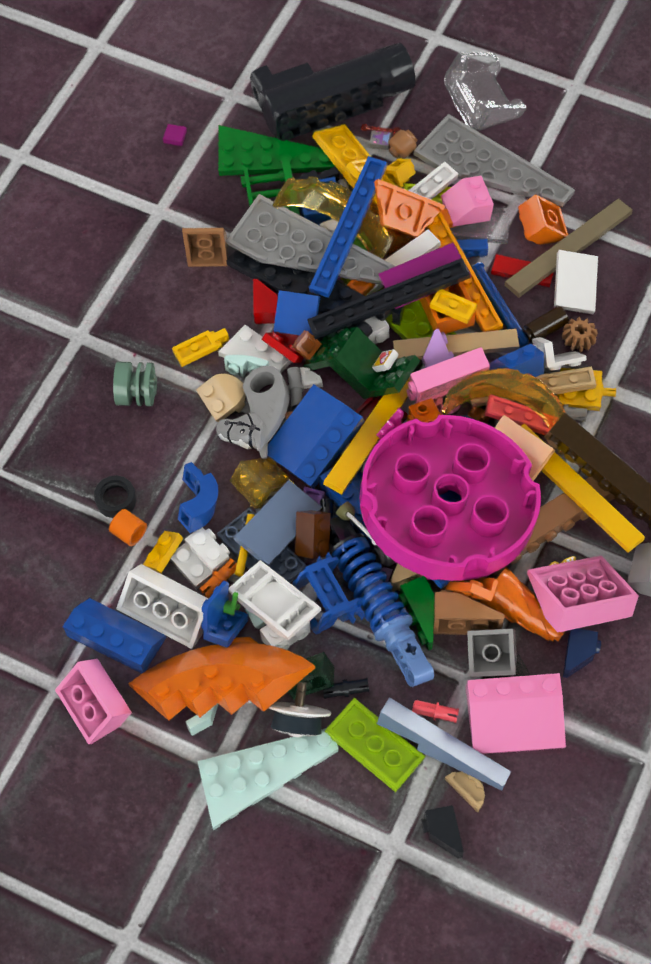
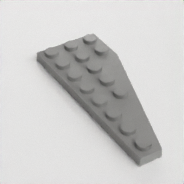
M449 114L414 150V156L435 169L446 162L459 174L458 178L460 179L482 176L486 186L528 198L536 194L561 207L570 200L575 192V189Z
M258 194L226 242L227 245L261 263L316 273L333 233ZM352 244L338 277L382 285L378 274L395 266Z

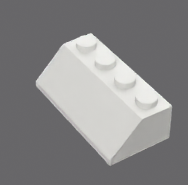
M140 564L129 571L116 609L193 649L203 634V612L201 609L204 601L208 600V598Z

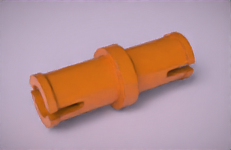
M232 558L218 571L215 570L212 573L213 576L199 588L202 594L205 592L204 596L209 599L214 589L220 586L223 581H227L235 573L237 563L234 564L235 561Z

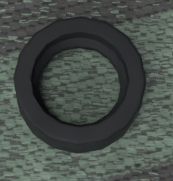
M115 475L106 477L97 484L94 491V500L100 513L106 517L114 518L122 509H127L130 512L134 509L136 493L128 479ZM119 487L127 491L128 499L119 506L111 507L103 502V495L112 488Z

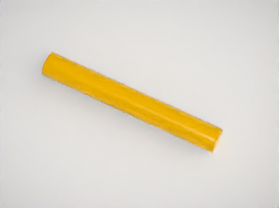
M247 514L245 525L255 516L254 514ZM242 546L240 547L235 575L238 577L244 575L248 551Z

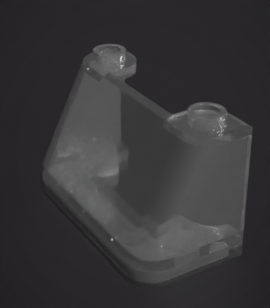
M459 52L445 74L444 84L465 123L476 131H481L520 118L527 108L521 99L515 98L509 103L496 80L501 69L496 55L493 53Z

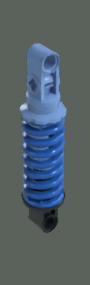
M338 515L331 516L330 542L333 548L330 550L332 558L338 557L337 568L343 573V579L348 583L349 590L354 593V599H362L361 609L365 612L364 617L366 621L370 622V628L374 633L376 641H385L387 650L394 656L410 687L432 680L434 678L432 665L428 662L420 645L417 643L414 631L409 628L413 623V618L407 613L402 602H396L398 599L397 592H390L393 585L391 582H385L387 574L380 572L382 565L379 562H375L377 558L375 553H368L371 546L365 534H356L350 520H342Z

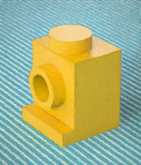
M398 158L388 165L385 170L387 176L400 188L404 187L403 183L408 182L410 177L416 174L411 159Z

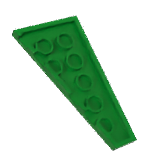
M218 125L219 176L244 175L243 168L245 167L248 169V175L279 173L282 170V162L290 161L292 173H309L313 170L323 172L335 167L321 148L291 141H281L278 138Z

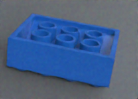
M313 384L268 444V456L309 487L315 489L320 482L319 476L330 469L365 421L361 415Z

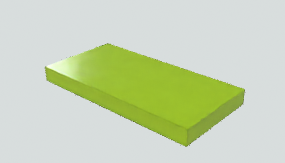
M354 698L325 729V732L394 792H397L426 756L417 751L413 745L399 734L377 725L379 717Z

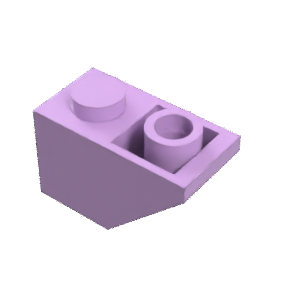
M439 328L434 330L422 358L425 368L454 358L453 352H448L445 345L448 344L447 337L444 332H440Z

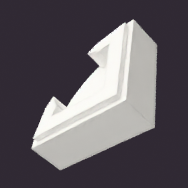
M300 368L301 383L304 389L311 388L313 384L317 387H323V382L319 375L309 368Z

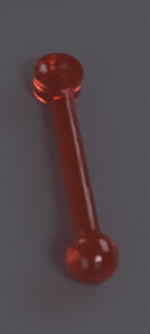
M363 124L361 126V130L364 132L367 130L390 132L395 135L399 130H401L399 127L389 129L371 127L367 124Z

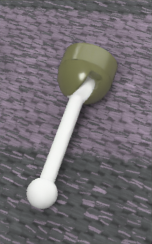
M349 501L342 504L336 511V514L342 520H352L371 539L372 544L377 545L368 530L355 518V508Z

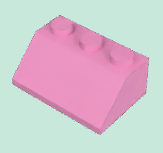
M98 659L77 662L55 689L88 744H93L120 727L132 713Z

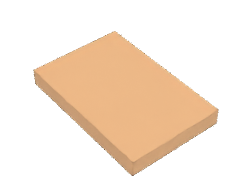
M503 415L495 428L512 439L527 455L532 463L529 476L534 481L556 450Z

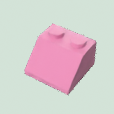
M482 176L463 178L441 195L445 209H448L452 219L453 227L490 221L494 203Z

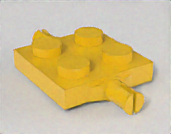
M561 368L560 371H566V370H572V369H571V368ZM593 370L597 384L596 388L556 394L558 405L564 406V404H568L569 407L600 411L602 397H615L616 388H604L602 371Z

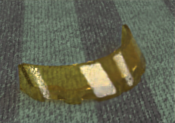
M309 176L308 179L296 180L292 177L287 179L272 206L275 208L283 206L304 207L323 213L339 222L352 192L348 188L332 181L329 183L321 182L318 180V177ZM370 204L356 237L362 242L368 252L383 259L393 240L392 236L388 235L385 226L380 225L379 215H376L370 209L372 206Z
M505 368L480 371L454 385L448 391L441 411V415H447L454 408L467 401L489 397L492 394L526 405L544 420L549 429L566 413L557 395L541 380L530 374H522L518 370ZM558 449V455L563 456L564 453Z

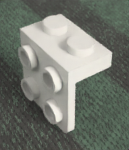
M541 337L532 339L533 345L544 353V368H549V370L561 369V365L566 364L578 366L581 365V361L587 360L586 355L575 351L554 355L551 341Z

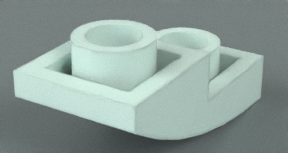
M226 355L224 358L225 370L232 375H238L243 378L247 372H251L261 366H269V361L247 355Z

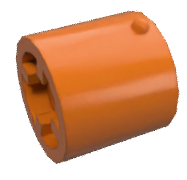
M127 509L119 511L109 526V532L129 546L137 544L147 529V523Z

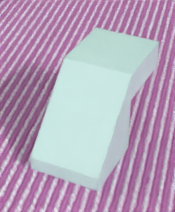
M218 703L201 718L196 715L186 721L187 728L192 736L213 724Z

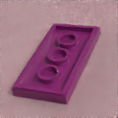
M450 243L381 272L378 276L385 289L462 257L454 243ZM404 304V305H401V306H399V307H396L395 309H398V308H400V307H402V306H405V305H407V304Z

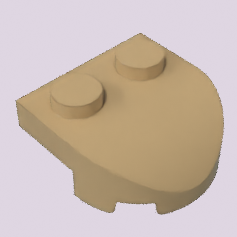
M217 374L196 389L217 422L225 419L234 411L239 413L245 406L244 383L235 376Z

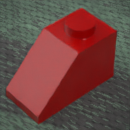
M253 279L254 323L273 324L275 323L278 295L258 279Z

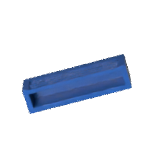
M488 239L457 240L466 257H484L488 255Z

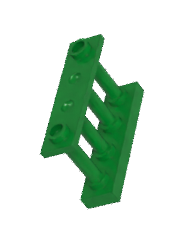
M290 161L282 162V170L274 174L249 177L247 167L243 168L244 176H241L242 188L246 187L249 207L258 194L266 198L283 196V198H287L288 202L281 206L299 215ZM274 181L284 182L285 184L281 189L251 193L250 185Z

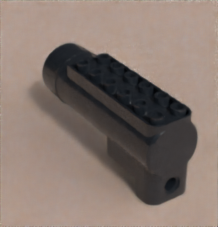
M397 43L313 72L310 65L305 63L272 75L268 66L265 65L251 73L250 82L252 94L262 110L269 130L279 140L287 141L383 107L384 98L393 97L414 88L416 78L408 51L403 44Z

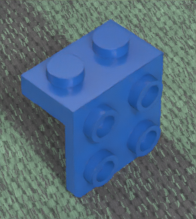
M223 581L220 586L214 589L211 597L208 600L206 599L202 605V629L204 640L228 648L248 622V614L235 610V615L231 616L223 612L224 604L229 600V582Z

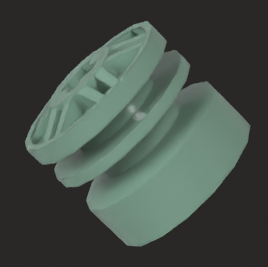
M117 362L113 378L115 405L130 406L133 397H135L138 406H142L145 400V405L152 407L157 391V376L154 363L147 362L146 368H144V363L139 362L135 372L131 362Z

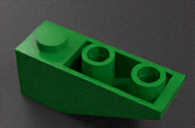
M421 576L400 585L398 599L406 606L409 615L412 616L413 623L411 625H416L419 631L417 636L421 645L425 644L429 651L433 648L434 593L426 577Z

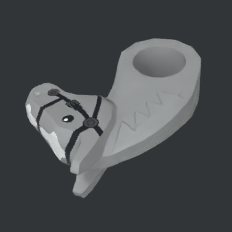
M261 366L252 370L245 378L243 389L250 406V413L233 420L221 419L216 426V432L221 440L236 444L247 450L257 449L262 459L268 456V442L279 429L286 415L290 400L287 383L280 370L273 366ZM273 384L269 390L258 393L264 386Z

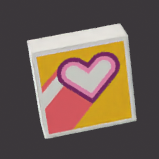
M394 349L382 352L372 368L376 372L389 370L399 354Z

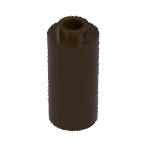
M557 306L524 325L523 333H525L529 342L533 343V338H545L562 328L565 324H568V316L562 307Z

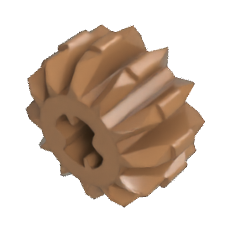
M580 317L577 318V321L571 319L569 324H565L563 328L562 339L565 340V346H571L572 351L576 348L580 353L583 351V348L589 351L591 345L594 346L598 334L594 323H588V318L584 321Z

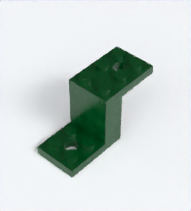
M353 327L318 338L317 340L322 343L310 360L306 359L302 366L310 370L330 366L363 399L399 393L420 360L416 355L397 358L389 370L376 372L372 366L382 351L358 327Z

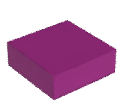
M168 124L163 137V143L182 146L187 132L186 127Z

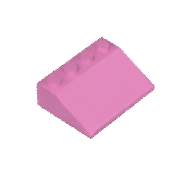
M602 555L529 569L527 571L544 616L557 633L633 616L639 595Z
M560 673L467 680L466 697L473 749L482 754L566 747Z

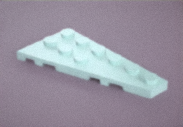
M322 729L321 734L317 736L291 737L197 761L213 830L220 827L228 819L239 815L247 807L253 806L280 789L288 781L299 777L307 769L316 766L338 752L337 743L331 739V736L325 732V729Z

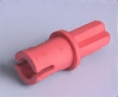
M415 700L412 711L418 715L432 717L433 720L441 719L454 723L457 722V717L448 714L458 715L459 713L458 708L439 705V702L433 704Z

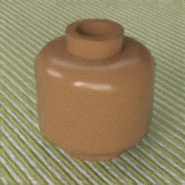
M399 130L389 139L390 148L388 150L395 158L399 156L405 159L416 149L417 139L409 130Z

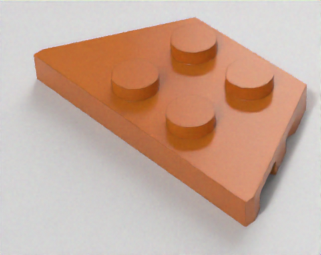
M380 179L374 182L380 225L416 238L421 235L425 228L435 220V216L445 208V205Z

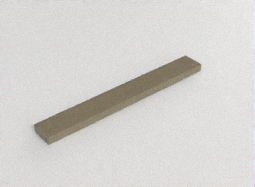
M617 199L506 280L505 287L518 298L556 271L557 252L559 250L575 253L582 252L632 215L633 210L620 199Z

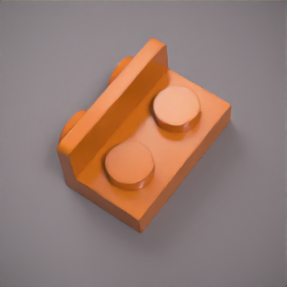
M480 577L469 581H450L445 590L458 592L473 600L492 601L496 593L498 580Z

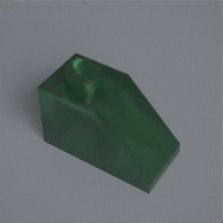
M325 652L305 658L316 667L300 681L307 683L306 695L333 687L335 666ZM297 684L288 691L293 700L296 699Z

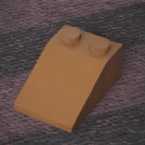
M182 228L188 267L228 266L226 263L228 258L227 234L224 228Z
M450 590L435 592L433 634L467 635V631L502 629L504 614L458 592Z

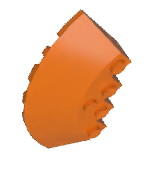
M236 642L231 643L228 648L216 644L176 655L145 671L128 684L169 721L186 706L201 718L217 703L231 715L249 700L264 712L316 667L305 658L279 647L260 643Z

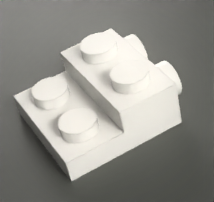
M203 527L185 538V543L176 549L170 559L196 590L213 576L212 573L215 570L218 571L230 559L228 548L223 543L219 545L215 541V534L209 528L205 530Z

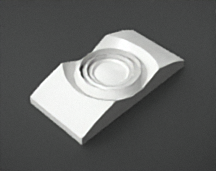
M261 560L228 589L232 595L234 592L238 593L237 601L243 607L257 615L273 632L287 640H290L321 611L320 606Z

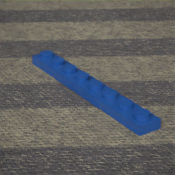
M368 156L310 284V292L329 298L376 193L374 182L377 179H382L387 168L386 161Z

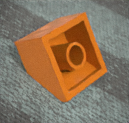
M536 194L518 206L519 218L523 224L524 236L527 240L542 245L560 242L568 236L560 206Z

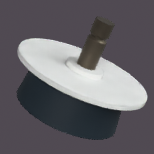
M298 682L295 703L275 702L269 707V709L275 710L271 728L293 737L317 736L321 734V717L330 716L331 711L305 705L307 683Z

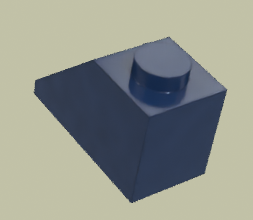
M578 628L570 630L563 671L564 678L570 677L592 662L595 653L599 654L601 641L597 640L598 632Z

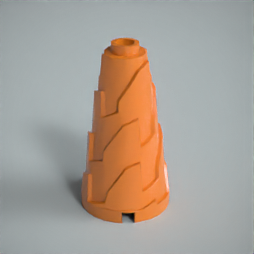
M505 567L497 578L496 593L492 601L481 600L479 603L504 614V618L508 621L517 623L547 641L555 639L558 642L566 631L557 633L546 620L539 601L535 597V593L524 585L512 571Z

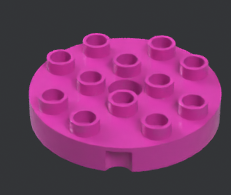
M438 415L435 421L429 423L421 422L418 419L405 422L388 432L375 445L363 471L360 487V509L363 521L372 539L385 555L404 568L431 580H471L487 576L504 568L525 548L532 535L540 511V484L535 483L529 476L532 463L527 455L504 433L488 424L471 418ZM451 490L458 493L462 500L448 502L439 495Z

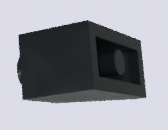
M453 805L425 810L424 818L421 819L423 833H428L430 841L456 858H462L464 850Z

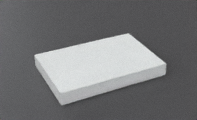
M563 250L557 252L554 308L560 306L564 310L594 314L598 256Z

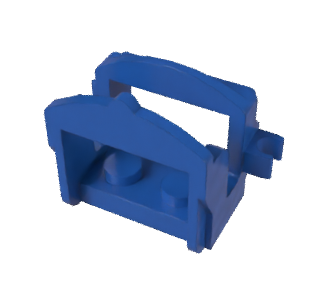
M329 552L326 554L325 559L322 560L319 556L316 563L306 566L292 583L299 590V588L310 582L326 610L319 622H317L315 617L309 621L310 629L316 635L334 625L337 618L342 622L350 620L354 624L356 620L354 615H358L361 620L365 616L361 609L362 599L356 598L348 601L338 584L333 571L339 559L338 557L332 558Z

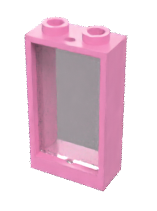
M482 347L411 373L407 389L410 401L414 400L416 404L430 398L435 400L485 381L490 365Z

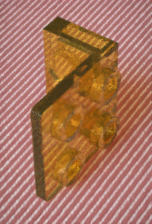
M267 457L265 459L240 461L230 482L255 509L262 508L270 492L279 491L290 479L276 465L273 459Z

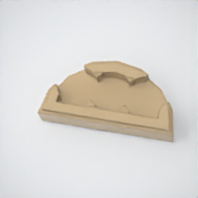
M452 772L447 775L445 780L479 812L485 798L484 786L481 781L464 772Z

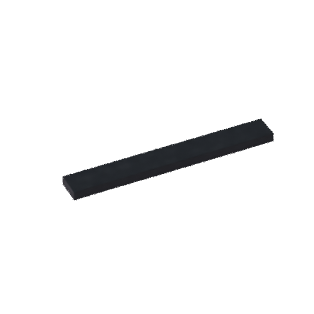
M461 258L307 319L316 340L470 278V273Z

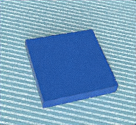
M279 290L274 331L301 335L306 330L313 335L307 319L318 315L320 296Z

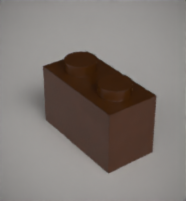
M315 510L296 512L295 555L312 559L326 556L330 549L331 513Z

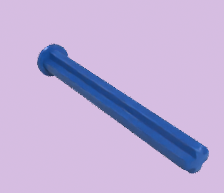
M482 262L474 264L472 269L507 329H517L520 348L528 345L529 339L523 333L522 328L486 273L484 264Z

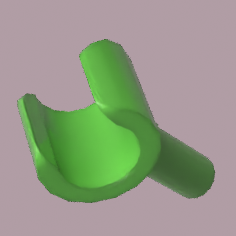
M237 592L233 593L232 600L226 601L223 607V612L231 616L235 615V610L240 609V604H237Z

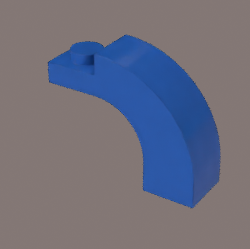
M190 462L184 465L182 480L194 492L196 497L180 504L178 520L189 533H192L208 524L214 516L218 498V484L212 473L203 475L202 471Z

